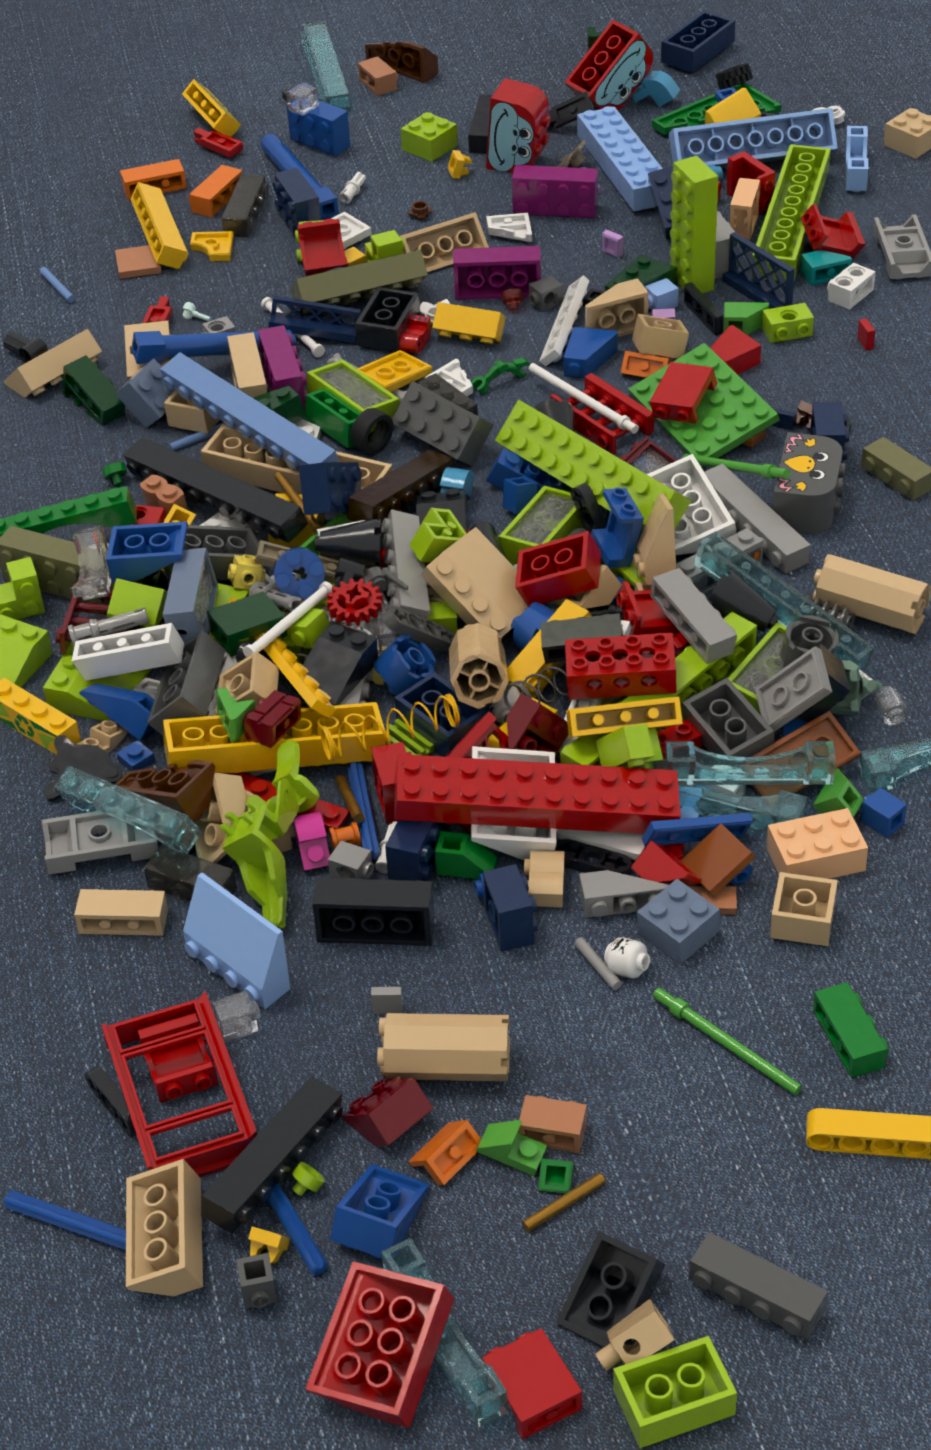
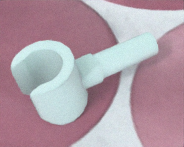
M186 302L184 304L183 317L186 320L192 317L207 322L211 320L210 316L195 311L196 306L193 303Z

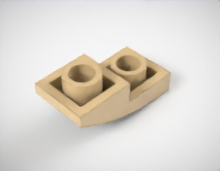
M105 720L91 727L89 738L77 744L95 745L109 754L127 735V730L114 721Z

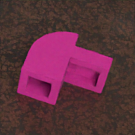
M320 812L296 816L292 826L296 846L299 847L303 870L308 871L327 867L330 854Z

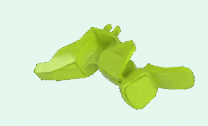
M292 740L282 743L277 751V771L272 782L276 788L277 796L270 798L267 802L257 795L248 797L246 799L248 811L239 816L228 812L225 814V818L231 821V827L227 823L220 825L221 830L227 834L222 849L239 865L246 890L262 906L263 917L279 929L286 926V907L288 901L284 856L272 840H276L284 835L297 813L309 810L320 798L315 786L306 777L298 774L300 748L299 744Z

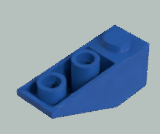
M505 448L502 449L491 466L486 479L487 482L502 490L504 479L523 476L537 482V493L543 486L563 490L565 483Z
M97 683L80 691L79 694L86 698L91 705L104 712L110 720L117 722L131 736L142 740L154 733L155 729L147 723L154 699L147 693Z

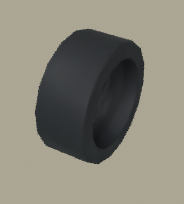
M368 408L356 418L352 426L350 435L353 446L369 455L381 452L392 437L394 429L392 418L376 408ZM376 424L373 435L368 439L372 427Z

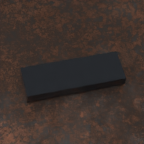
M692 282L685 284L684 303L714 335L723 334L724 315Z

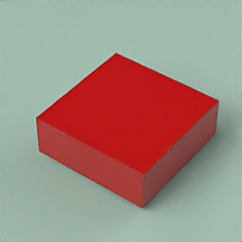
M866 318L860 319L857 339L865 350H871L874 347L875 329Z

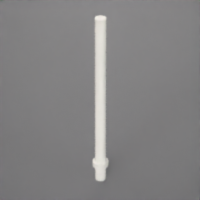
M535 363L530 364L528 368L530 372L615 422L620 429H626L633 434L638 431L639 426L631 422L628 416H621Z

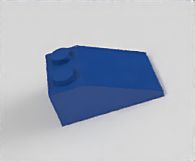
M187 521L113 526L106 556L112 583L116 581V578L126 581H138L182 559L188 529Z
M371 1164L337 1204L330 1240L338 1242L346 1248H355L369 1253L374 1258L390 1261L401 1247L429 1190L430 1184Z

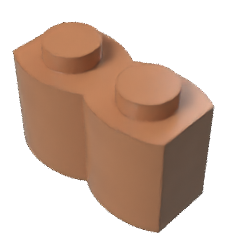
M151 475L140 483L146 506L165 508L166 517L174 504L188 510L184 492L179 487L168 484L163 477Z

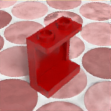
M745 151L728 157L726 194L733 197L739 178L760 180L759 214L768 211L775 190V171Z
M812 204L801 217L813 250L829 251L850 256L854 259L866 245L852 212L846 211L838 220L821 216L817 205Z
M326 219L314 223L304 222L297 225L305 277L348 267L339 219Z
M670 362L650 400L654 417L663 420L697 423L696 409L707 389L715 390L718 384L713 367Z
M628 581L622 582L621 590L617 592V605L622 608L624 621H630L632 635L680 632L651 598V590L632 591Z
M192 1013L137 1030L140 1044L199 1027V1021L196 1013ZM203 1037L144 1054L160 1103L219 1085L214 1063L211 1062Z
M542 1328L532 1333H524L516 1341L504 1347L493 1348L487 1355L482 1357L483 1375L487 1380L492 1379L515 1417L516 1430L522 1440L582 1410V1390Z

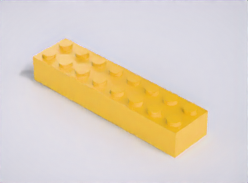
M377 702L335 705L333 707L336 710L330 718L312 708H301V719L272 748L261 745L260 742L255 743L247 740L245 733L237 741L230 742L219 715L163 720L167 766L176 764L178 768L187 767L189 761L195 760L213 762L215 773L222 774L277 769L278 748L287 740L296 741L299 744V767L338 763L347 764L361 761L372 762L371 748L386 745L383 732L373 718H367L365 723L366 751H363L352 728L348 724H343L341 729L342 757L339 758L336 752V758L332 761L327 758L323 749L320 735L321 727L326 726L329 729L337 748L338 731L343 721H347L355 728L361 740L363 722L367 715L374 716L380 722L384 731L385 728Z

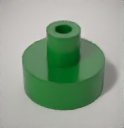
M115 462L103 467L102 472L106 480H113L114 486L123 484L122 476L127 474V469L124 462Z

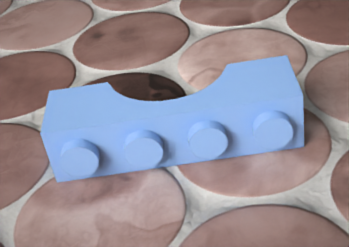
M847 126L845 167L846 190L867 191L869 170L867 126Z

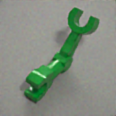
M525 358L512 360V363L498 360L484 377H475L471 384L483 395L489 390V383L502 373L511 372L513 375L521 378L525 377L527 373L521 368L523 366H530V363Z

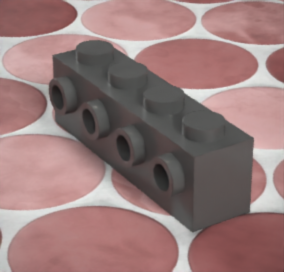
M711 1232L707 1234L690 1260L689 1280L693 1281L698 1287L705 1290L709 1289L723 1296L729 1303L738 1304L752 1311L757 1317L763 1320L768 1319L782 1326L784 1330L792 1335H799L808 1340L826 1311L827 1290Z

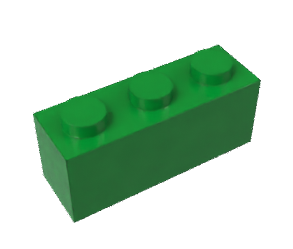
M325 388L306 394L307 417L305 419L319 426L322 431L345 447H354L350 434L356 418L361 413Z
M848 982L815 991L813 1012L850 1078L885 1068L886 1055L889 1053L888 1044L885 1038L880 1037L877 1033L872 1016L870 1014L867 1015L864 1011L859 994L853 992Z

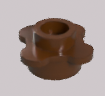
M416 201L412 204V209L408 210V215L414 216L416 219H424L433 210L428 207L427 202Z

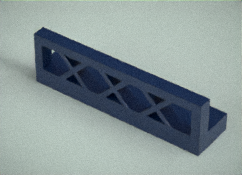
M273 296L268 328L284 325L286 330L289 329L294 334L355 343V323L360 316L361 310ZM277 303L285 304L290 311L287 313L276 312ZM302 307L308 308L312 314L308 317L301 316L298 310ZM323 311H328L333 315V318L324 320L319 314ZM344 315L355 316L354 324L345 323L341 317Z

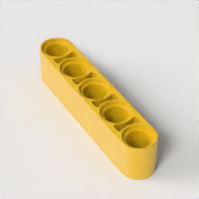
M816 1108L807 1113L806 1144L809 1148L818 1151L931 1159V1116Z

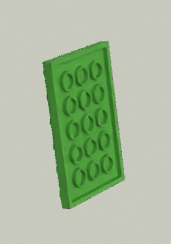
M705 343L673 361L676 363L713 367L718 384L715 390L707 389L696 409L697 423L663 420L654 417L659 426L687 454L719 458L779 421L778 413ZM669 364L628 388L630 396L650 411H652L650 400Z

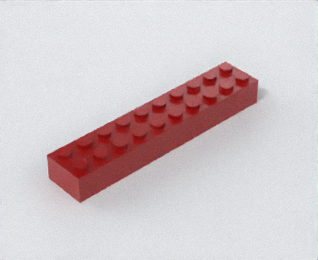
M407 754L397 755L394 820L644 834L651 821L674 820L681 817L677 770Z

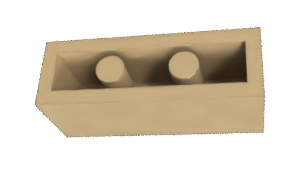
M80 889L74 916L78 934L163 936L168 905L165 891Z

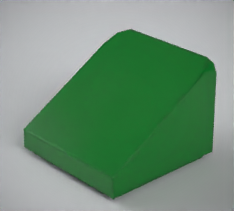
M541 1158L538 1191L565 1194L571 1191L574 1162Z

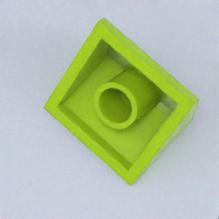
M116 578L107 611V618L145 607L149 623L140 626H157L163 618L168 591Z

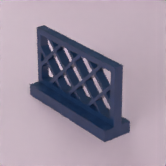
M736 232L731 233L728 272L723 274L722 281L754 302L769 303V309L798 304L793 300L795 269ZM737 243H739V245H740V247H741V249H742V251H743L742 253L740 252V250H739V248H738V246H737ZM751 252L754 253V255H755V257H756V259H757V262H755V260H754V258H753ZM743 255H745V257H746V259H747V261H748V263H749V265H750L749 267L747 266V264H746V262H745V260H744V258H743ZM736 260L738 261V263H739V265H740V266H738V267H736ZM766 261L769 262L773 271H770ZM758 264L760 265V267H761V269H762V271H763V273H764V276H762V274H761V272H760V270H759V268H758V266H757ZM781 270L786 273V280H785V278H784V276H783ZM773 273L775 274L780 285H777L772 275Z

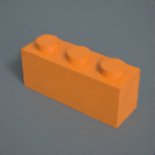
M179 159L120 170L122 187L127 200H131L138 182L160 188L162 193L187 188L185 172Z
M221 165L189 194L191 212L208 217H213L245 188L243 171Z

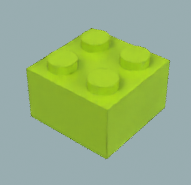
M429 112L423 113L401 128L402 150L433 162L458 145L457 124Z

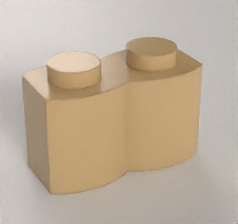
M531 850L530 859H524V874L529 876V880H527L529 891L527 892L528 895L534 896L537 907L563 908L565 851Z

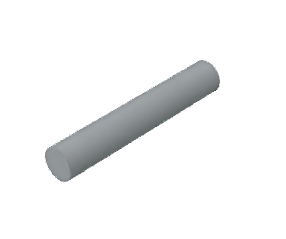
M583 937L578 938L574 943L575 947L612 990H618L622 986L619 978L608 969L606 963Z

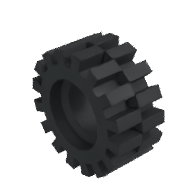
M743 63L715 74L720 90L753 79L749 63Z

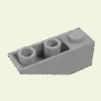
M609 870L579 874V894L585 918L637 912L669 886Z

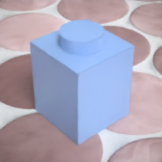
M667 278L645 286L649 292L648 308L651 311L653 309H672L678 307L679 288Z

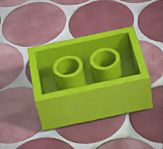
M709 1336L613 1368V1391L639 1448L736 1415L737 1392Z

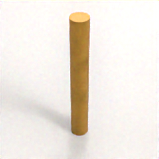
M338 775L335 778V783L354 821L361 823L365 818L345 777Z
M597 1173L523 1220V1228L526 1232H531L606 1184L605 1178L601 1173Z

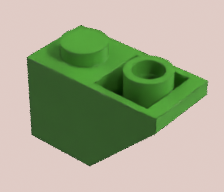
M724 302V331L731 325H734L746 335L762 327L763 310L769 309V303Z
M837 768L832 772L813 806L819 814L848 808L854 817L864 799L846 776Z

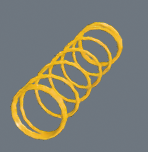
M450 693L445 694V696H439L435 703L434 718L424 704L415 702L411 710V727L404 715L399 710L392 708L387 716V735L380 722L374 716L367 715L363 722L362 740L355 728L347 721H343L338 731V748L329 729L326 726L321 727L320 735L324 752L330 761L335 760L336 752L339 758L342 757L341 729L343 724H348L352 728L365 752V723L369 717L377 722L387 744H391L389 718L392 711H397L401 715L411 737L414 739L413 711L418 704L426 710L436 732H438L437 705L441 698H444V708L450 725L453 728L459 727L460 716L456 701ZM449 704L452 706L455 721L453 720Z

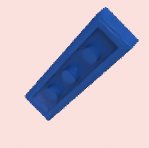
M750 813L651 821L641 839L644 846H647L651 840L660 845L701 842L720 823L736 838H743L753 819Z

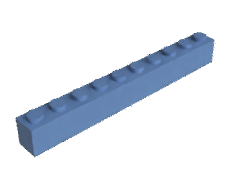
M181 352L160 368L163 375L162 381L168 389H174L182 398L191 400L199 409L203 408L213 418L222 420L228 428H234L244 438L253 440L259 448L267 449L276 459L284 460L290 468L299 470L300 465L339 462L336 450Z

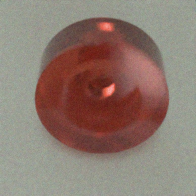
M508 289L501 293L502 303L509 305L511 311L518 310V303L524 300L523 291L521 289Z

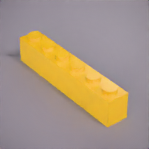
M138 182L131 197V202L155 261L161 265L180 269L182 263L187 259L188 251L160 188Z

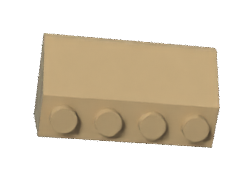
M476 212L399 236L403 238L405 243L403 254L418 250L422 251L427 273L453 265V249L489 248Z
M86 329L18 367L3 382L25 398L31 394L35 397L46 390L45 386L51 384L53 387L63 381V367L85 355L92 362L98 361L96 357L102 350L90 331Z
M184 1159L126 1178V1288L132 1291L177 1296L203 1287L201 1178Z

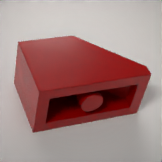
M652 840L631 866L639 874L638 878L670 885L676 879L687 886L699 884L702 880L665 846Z

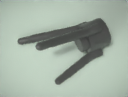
M371 567L362 576L364 584L372 581L373 587L379 586L386 610L389 609V602L383 591L388 586V579L404 590L409 588L404 582L391 574L386 567L383 569Z

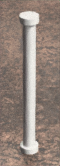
M270 297L264 298L261 302V307L271 312L272 299ZM277 307V311H276V312L283 313V312ZM294 334L311 350L315 357L318 358L324 354V346L317 344L311 337Z
M326 581L320 584L319 589L262 637L252 645H246L243 648L244 655L248 657L256 651L259 653L316 604L327 597L328 593H332L333 586Z

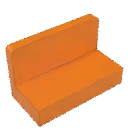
M625 351L620 373L647 378L672 361L669 358Z
M468 1120L449 1122L408 1162L412 1167L424 1166L438 1186L445 1185L477 1153L481 1138Z

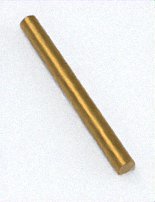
M277 472L274 478L291 502L300 506L304 514L301 497L282 472ZM304 515L309 527L314 533H317V529L322 528L314 515Z

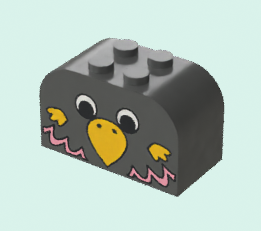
M787 432L779 468L789 469L790 476L788 479L777 478L774 489L773 510L798 533H821L831 527L835 512H840L846 463H842L843 450L841 445L829 437Z

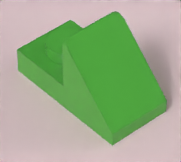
M227 687L216 689L217 713L230 742L237 741L245 733L243 719L248 711L252 712L255 709V700L237 702L235 697L231 698Z
M521 1120L488 1124L476 1152L535 1176L547 1145L519 1134Z

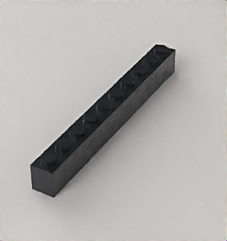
M142 437L123 454L127 462V469L132 474H138L145 479L151 475L161 476L168 484L179 487L184 492V496L190 498L193 502H199L206 505L210 510L215 509L226 517L237 519L243 525L248 524L259 532L263 531L271 535L276 540L280 539L290 543L308 525L300 506Z

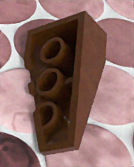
M412 42L365 44L366 60L378 56L395 70L397 74L421 83H425L438 75V57L423 46Z
M195 760L189 761L187 767L178 768L176 764H170L161 771H156L154 767L133 770L124 775L111 789L114 793L169 819L192 824L202 817V813L210 806L215 765L213 762Z

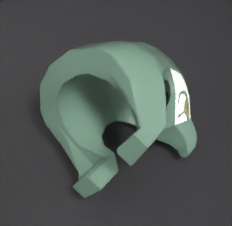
M842 660L850 692L843 701L834 705L830 712L834 715L855 716L860 713L861 700L874 690L882 688L883 684L873 680L861 671L854 662Z

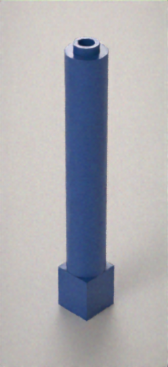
M275 134L265 135L260 145L268 157L281 171L298 168L319 197L321 220L339 215L338 201L334 193L327 186L322 187Z
M287 329L286 332L287 334L291 333L293 346H295L296 337L292 334L291 330ZM160 331L134 332L131 348L137 364H147L153 358L158 363H163L164 358H173L179 352L187 357L229 355L227 336L254 332L258 352L261 353L258 331L162 335Z

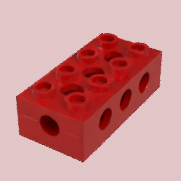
M673 633L565 640L569 700L677 693Z

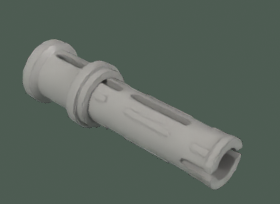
M263 582L254 583L249 590V596L264 591L270 599H274L278 608L290 612L303 603L301 598L282 593L277 587Z
M143 607L99 621L97 619H89V622L78 626L69 625L68 630L75 647V641L105 636L138 625L148 624L149 619L146 609Z

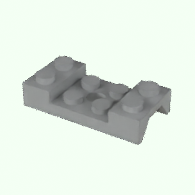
M911 215L901 226L888 227L882 223L879 217H875L873 234L876 243L881 244L885 255V268L889 279L901 280L903 278L931 276V251L917 215Z
M142 805L42 820L46 847L45 863L48 875L75 871L76 862L126 854H131L132 861L159 857L154 811ZM100 832L106 833L105 835L100 837L94 836L95 834Z

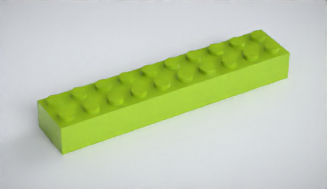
M790 144L756 243L758 247L795 269L794 281L801 262V254L804 252L808 239L801 217L812 204L818 207L829 172L831 148ZM753 253L752 256H753L755 262H757V259H756V257H755V255H754V253ZM766 261L770 271H773L769 262ZM758 264L757 266H758V268H759V270H760L762 276H764V273H763V271H762L760 265ZM781 270V272H782V274H783V276H784V278H785V280H786V273ZM773 273L772 275L774 279L778 281L775 274Z
M519 399L495 439L496 442L572 488L586 483L592 489L597 503L611 511V508L603 496V490L616 487L626 488L644 517L641 527L642 531L659 494H664L673 507L674 530L691 503L690 499Z
M731 612L724 620L729 626L734 628L737 634L733 654L707 664L692 646H687L675 658L677 693L628 696L619 703L679 696L683 721L682 702L728 678L756 647L757 625ZM668 727L656 728V731L659 732ZM608 734L578 737L571 744L566 745L560 752L561 764L601 766L596 740Z

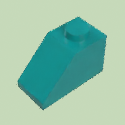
M824 250L801 254L800 273L810 286L827 283L852 264V258Z

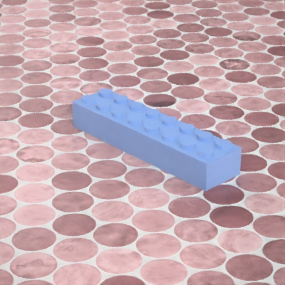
M607 106L600 110H587L584 113L577 114L578 137L581 141L583 139L586 141L585 147L633 212L656 207L649 187L648 173L663 168L615 107Z
M832 108L673 128L669 133L673 162L697 155L707 166L715 165L721 168H727L728 157L743 151L761 163L785 160L790 144L831 148L830 154L838 149Z

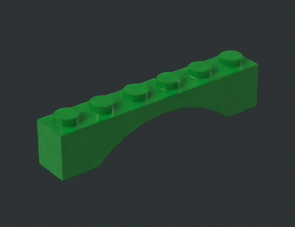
M127 486L112 488L101 493L89 494L82 498L66 500L59 504L44 506L36 510L0 518V537L10 526L41 534L72 524H94L109 528L113 526H126L137 523V507Z

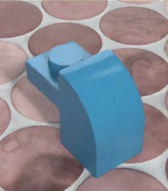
M651 71L641 81L631 97L635 102H638L651 95L658 107L673 100L679 93L680 88L667 73Z
M447 467L440 482L442 487L441 493L449 489L466 490V497L471 498L475 474L471 470Z

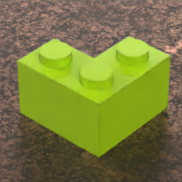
M395 230L371 235V242L365 243L366 262L403 254V250H405L403 238L399 237Z
M430 508L409 546L414 551L418 560L428 563L432 562L467 533L451 510Z
M31 557L6 563L10 582L0 584V614L19 620L45 613L38 577Z
M647 724L624 726L596 740L601 766L654 769L653 764L663 760L656 728L648 729Z

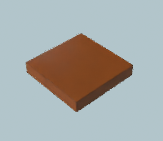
M720 823L680 861L701 878L700 883L715 896L756 857Z

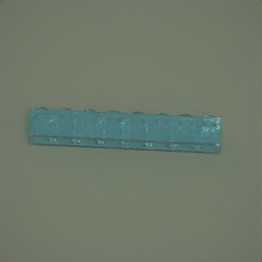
M325 21L303 24V31L300 32L301 42L303 43L304 52H306L307 61H309L310 70H312L313 79H315L316 89L318 88L319 98H321L322 102L347 110L348 112L351 111L349 92Z
M716 531L699 543L694 561L695 566L717 582L723 574L727 577L729 576L727 572L729 568L737 572L778 609L776 614L780 617L778 622L786 627L792 620L795 622L805 615L817 616L827 620L830 623L829 627L834 632L836 629L839 634L835 656L840 660L854 662L861 671L868 668L875 648L869 642Z

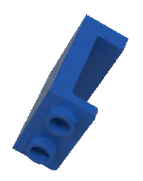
M626 488L604 489L603 496L611 508L606 529H592L591 536L601 550V558L608 568L630 567L644 517Z

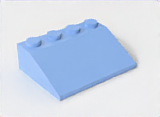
M200 873L197 876L183 929L185 950L192 958L197 957L201 960L212 973L216 972L222 976L230 987H236L243 992L251 1003L256 1002L266 1009L291 989L283 931L207 875Z

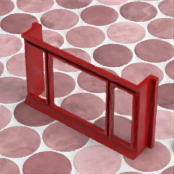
M206 991L198 999L112 1025L106 1026V1023L102 1024L104 1040L113 1060L147 1171L184 1159L199 1177L227 1169L257 1136V1130ZM192 1013H196L198 1021H200L201 1026L122 1050L121 1045L139 1040L137 1030ZM205 1036L228 1100L147 1125L126 1060ZM232 1111L239 1132L157 1157L151 1136Z

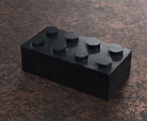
M316 878L312 905L317 942L432 946L435 922L432 881Z

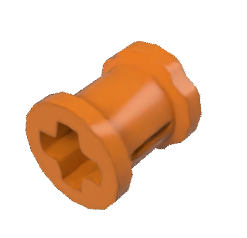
M352 822L351 826L328 829L333 851L340 841L355 844L356 846L362 845L356 822Z

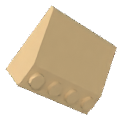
M476 527L443 551L426 566L421 575L467 625L480 623L497 630L501 640L512 631L511 624L516 616H520L528 608L515 588L517 570Z

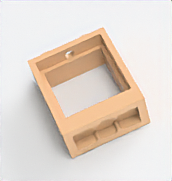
M739 178L730 204V225L736 233L751 241L759 215L760 180Z

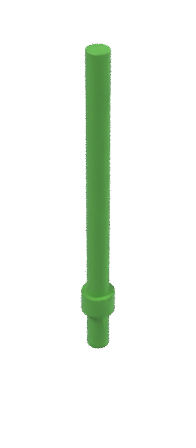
M684 454L683 458L691 454ZM694 455L701 466L716 467L724 464L729 470L758 474L768 479L776 477L788 479L790 476L789 469L777 468L774 464L758 465Z
M660 987L655 990L653 997L667 1006L671 1014L679 1019L684 1018L793 1095L799 1094L802 1089L801 1084L690 1009V1004L680 997L676 999Z

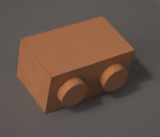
M378 56L358 63L359 80L374 94L379 96L397 90V72Z
M525 1095L519 1118L522 1123L518 1133L547 1145L549 1149L580 1154L587 1125V1105L575 1101L548 1099L544 1096Z

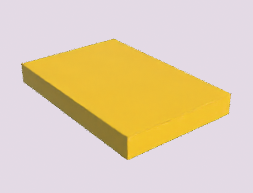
M401 350L357 368L389 392L432 373L431 365Z

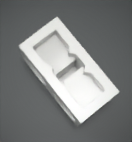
M852 263L834 279L829 281L827 286L828 301L850 310L874 290L876 271Z

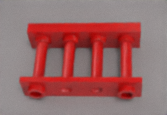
M590 373L585 376L583 393L621 416H628L631 422L639 426L638 430L645 435L654 432V413L594 374ZM550 395V399L555 398V401L562 402V398L557 395ZM573 397L567 399L574 409L575 430L613 455L616 454V439L630 431L620 428L610 431L605 426L613 421L605 416L595 421L589 416L597 411L590 407L580 411L574 407L581 403Z

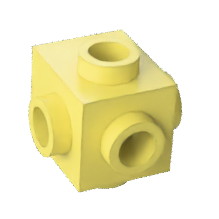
M234 555L233 564H230L228 568V579H230L233 588L250 590L254 583H264L265 569H263L261 564L255 563V556Z

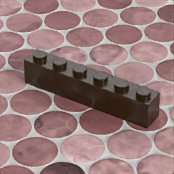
M429 449L351 495L348 499L347 519L357 522L376 518L381 519L382 522L384 518L388 517L391 509L400 511L417 501L418 495L440 487L445 469L447 467L452 468L453 458Z

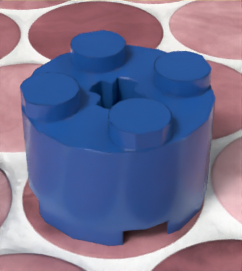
M303 547L290 548L283 552L276 560L274 567L275 583L282 593L307 599L324 582V565L319 556L312 550ZM300 567H303V572L306 573V576L304 578L300 577L299 580L295 579V574L292 573L293 570H299Z
M533 602L520 616H516L511 624V629L514 630L513 642L516 648L522 651L541 629V622H547L556 611L539 602Z
M401 635L395 639L378 656L377 661L374 663L375 671L387 683L388 690L396 696L431 673H436L433 668L436 659L431 650L423 642L418 645L410 640L411 635Z

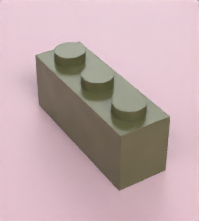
M885 437L863 448L861 467L906 497L915 500L931 490V467Z

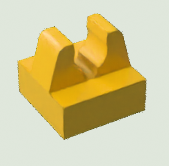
M452 150L448 170L452 178L460 179L461 175L469 174L468 168L463 166L465 164H472L470 157L461 154L460 151Z
M251 1227L248 1237L251 1240L250 1256L259 1255L267 1247L270 1263L276 1264L283 1251L288 1249L291 1238Z

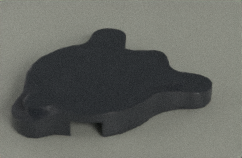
M61 735L54 740L57 756L48 766L50 772L57 774L58 778L45 787L44 794L50 801L64 795L93 797L105 787L108 788L110 785L116 784L123 777L121 768L115 765L108 754L100 747L90 744H75L66 736Z

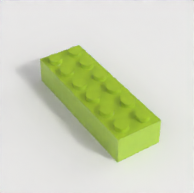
M696 155L673 162V172L671 173L673 182L671 192L672 210L670 212L672 229L670 230L671 248L669 253L671 265L677 267V283L684 290L685 284L692 282L702 293L714 290L718 175Z

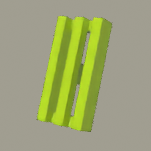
M396 719L394 725L389 724L391 744L399 742L392 736L394 735L404 743L406 752L411 751L412 755L428 756L434 752V744L415 730V737L413 739L407 725L400 719Z

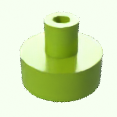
M300 1162L292 1172L297 1180L292 1189L300 1196H303L307 1189L318 1192L325 1182L324 1177L317 1170L304 1162Z

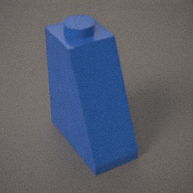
M574 327L564 355V376L585 378V376L598 369L617 352L618 331Z

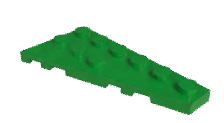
M745 82L733 86L736 91L746 88L760 112L772 114L781 112L782 105ZM715 94L653 119L652 127L660 133L667 135L673 128L704 125L705 111L718 104Z

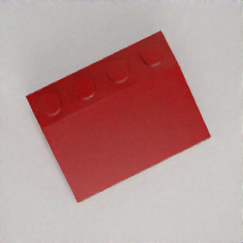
M353 1261L305 1390L378 1420L410 1429L454 1302L453 1296L443 1284Z

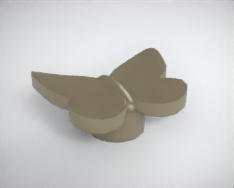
M583 139L573 152H570L561 159L562 162L556 167H567L570 164L573 168H577L586 158L581 153L586 141Z

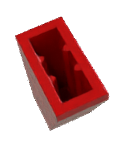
M734 325L729 326L710 347L736 374L759 365L761 361V345Z

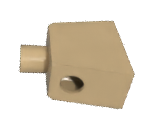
M649 1299L607 1331L610 1343L595 1353L605 1370L608 1371L622 1360L625 1364L651 1356L675 1339L670 1326L651 1299ZM628 1339L636 1340L631 1345L624 1344V1342Z

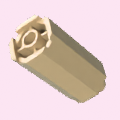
M830 554L826 556L822 570L818 569L814 576L813 582L817 586L812 597V603L818 597L820 598L821 606L826 601H830V608L832 609L837 603L841 612L847 606L849 607L850 615L855 613L857 617L915 635L925 618V615H922L924 608L928 609L930 603L931 585Z
M480 623L468 624L464 628L457 630L449 647L450 681L460 702L479 709L485 707V704L500 701L509 682L506 657L497 630Z
M387 1013L386 1018H379V1036H382L383 1047H378L377 1064L380 1066V1074L385 1075L386 1079L414 1077L415 1080L508 1081L510 1064L509 1015Z

